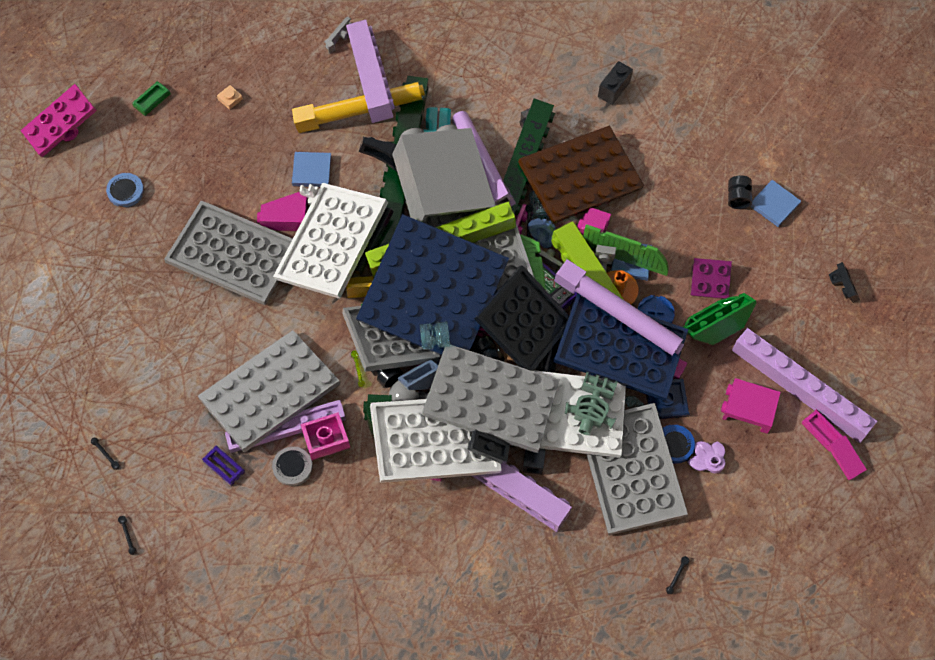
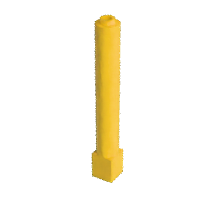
M418 82L390 89L394 106L422 100V96L425 95L423 85H419ZM365 95L317 107L310 104L294 108L292 112L297 131L302 133L319 129L320 124L369 113Z

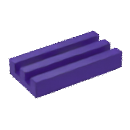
M217 445L202 459L208 467L230 486L234 484L235 480L240 478L241 474L245 473V470ZM217 452L222 458H224L229 464H231L237 470V472H233L227 465H225L219 458H217L214 455V453ZM209 458L213 459L219 466H221V467H222L227 473H229L232 477L229 478L226 474H224L218 467H216V466H215L210 460H208V459H209Z

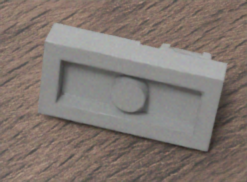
M597 245L595 256L606 271L607 266H612L616 247Z

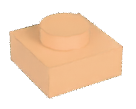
M231 85L217 95L218 100L229 110L243 100L242 95Z

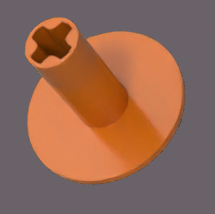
M622 270L607 272L623 299L632 305L639 291L636 280Z

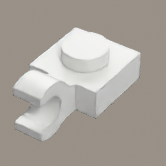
M309 184V189L301 185L299 193L306 196L308 204L311 205L319 188Z

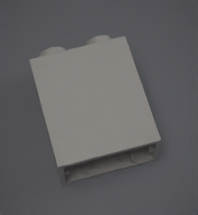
M445 125L434 132L423 133L420 128H412L401 134L392 155L411 218L430 226L438 227L496 206L471 128L457 129L455 125Z

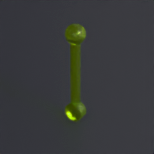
M354 350L351 352V357L354 359L355 367L359 380L358 386L364 387L365 381L362 380V375L358 362L359 355L358 352Z

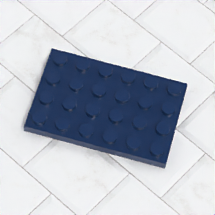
M577 293L554 362L584 373L589 372V375L592 376L599 375V378L602 379L606 377L609 381H617L629 389L666 401L681 351L679 354L674 353L672 356ZM649 316L683 339L682 344H684L688 329Z

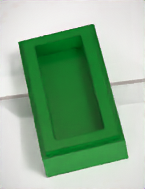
M157 81L133 101L132 105L146 116L165 100L171 92Z

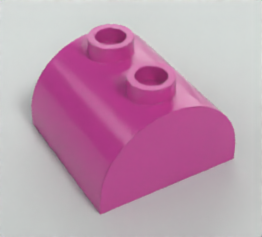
M339 412L300 424L311 460L350 448Z

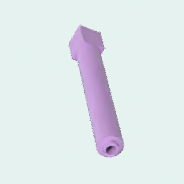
M465 111L457 112L452 117V123L457 129H472L495 205L509 202L510 206H513L516 202L503 182L468 113Z
M568 259L556 273L554 279L556 283L571 293L577 292L672 356L674 353L679 354L684 347L681 337L586 276L585 270Z

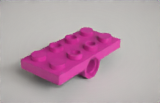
M74 84L20 131L41 157H44L62 140L71 141L76 138L79 133L77 127L97 110L81 89Z

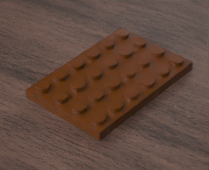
M610 125L522 157L518 161L552 224L585 212L589 208L598 207L641 190L644 187L642 180Z

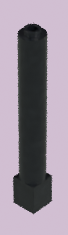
M559 340L538 364L536 371L555 373L556 363L554 359L558 350ZM539 448L538 453L525 449L523 473L543 474L546 449Z

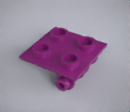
M694 258V264H692L691 296L728 298L732 261Z

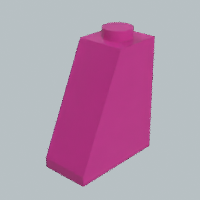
M297 192L262 204L261 212L257 213V223L273 231H297L308 211L307 197Z

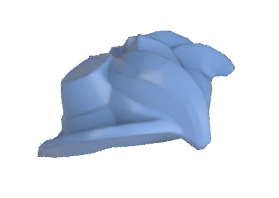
M532 219L528 224V230L533 238L540 242L543 248H550L553 245L551 238L556 228L555 225L547 219Z

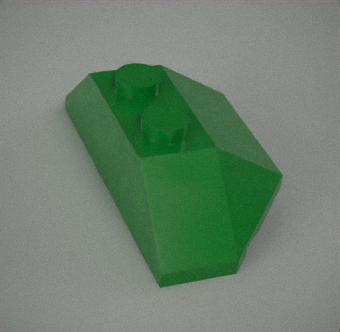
M746 293L721 299L688 317L683 328L688 329L687 334L693 339L714 345L745 327L757 304L756 300Z

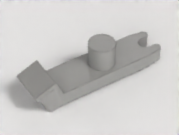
M346 17L331 36L324 41L329 54L336 51L335 44L340 38L345 40L348 38L346 25L352 24L350 22L351 18Z
M548 249L546 253L541 250V253L535 254L536 257H542L544 263L557 271L563 265L562 262L554 258L556 253L552 249Z

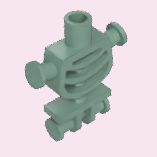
M586 372L581 390L592 393V395L580 396L576 405H569V402H566L564 414H567V412L575 413L574 419L581 421L579 428L581 434L590 435L593 426L600 428L603 423L612 429L617 418L612 419L607 416L609 405L600 396L612 400L617 381L615 383L608 381L606 377L602 381L598 379L599 375L592 376L589 375V372Z

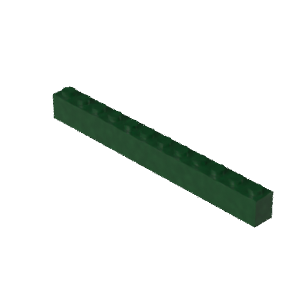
M407 75L406 82H403L402 86L418 82L419 85H423L425 95L422 96V100L399 105L401 107L400 112L397 111L396 122L398 123L397 126L393 127L392 133L394 141L391 142L393 144L398 143L404 131L412 128H421L428 94V78ZM387 164L388 171L384 172L383 175L385 185L380 189V198L387 200L388 204L386 207L392 208L394 213L376 248L390 243L404 213L406 203L399 175Z

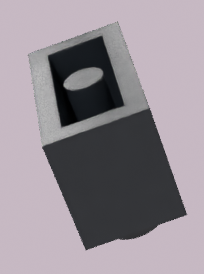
M618 61L601 82L598 97L613 105L631 82L633 69Z

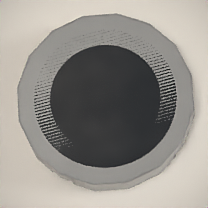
M299 447L282 449L276 454L272 464L275 478L280 483L289 486L303 484L309 479L313 468L310 455Z

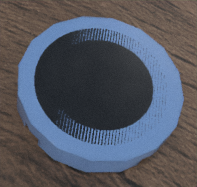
M121 173L114 176L107 184L106 189L109 200L114 205L130 207L138 203L143 197L144 191L141 179L131 173Z

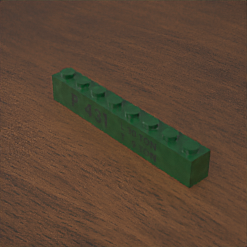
M535 98L532 101L503 179L516 204L511 206L514 215L517 216L522 206L519 205L520 199L524 200L527 189H524L526 183L530 184L518 161L522 157L543 149L544 143H542L543 137L547 138L550 130L547 125L553 122L555 113L552 112L554 105Z

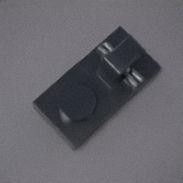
M843 262L837 264L838 269L829 274L832 284L834 286L843 284L844 288H842L845 298H850L853 303L859 301L860 298L847 267Z
M474 430L472 431L467 449L504 464L507 463L510 443Z

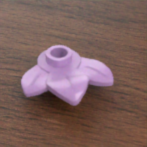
M703 441L695 443L694 450L696 456L690 458L687 463L698 471L721 472L725 467V459L723 458L725 455L724 446L718 441L713 443L712 446Z

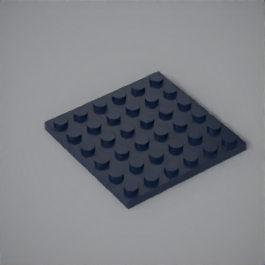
M402 214L356 320L441 356L446 343L470 351L481 327L474 318L494 296L509 258Z

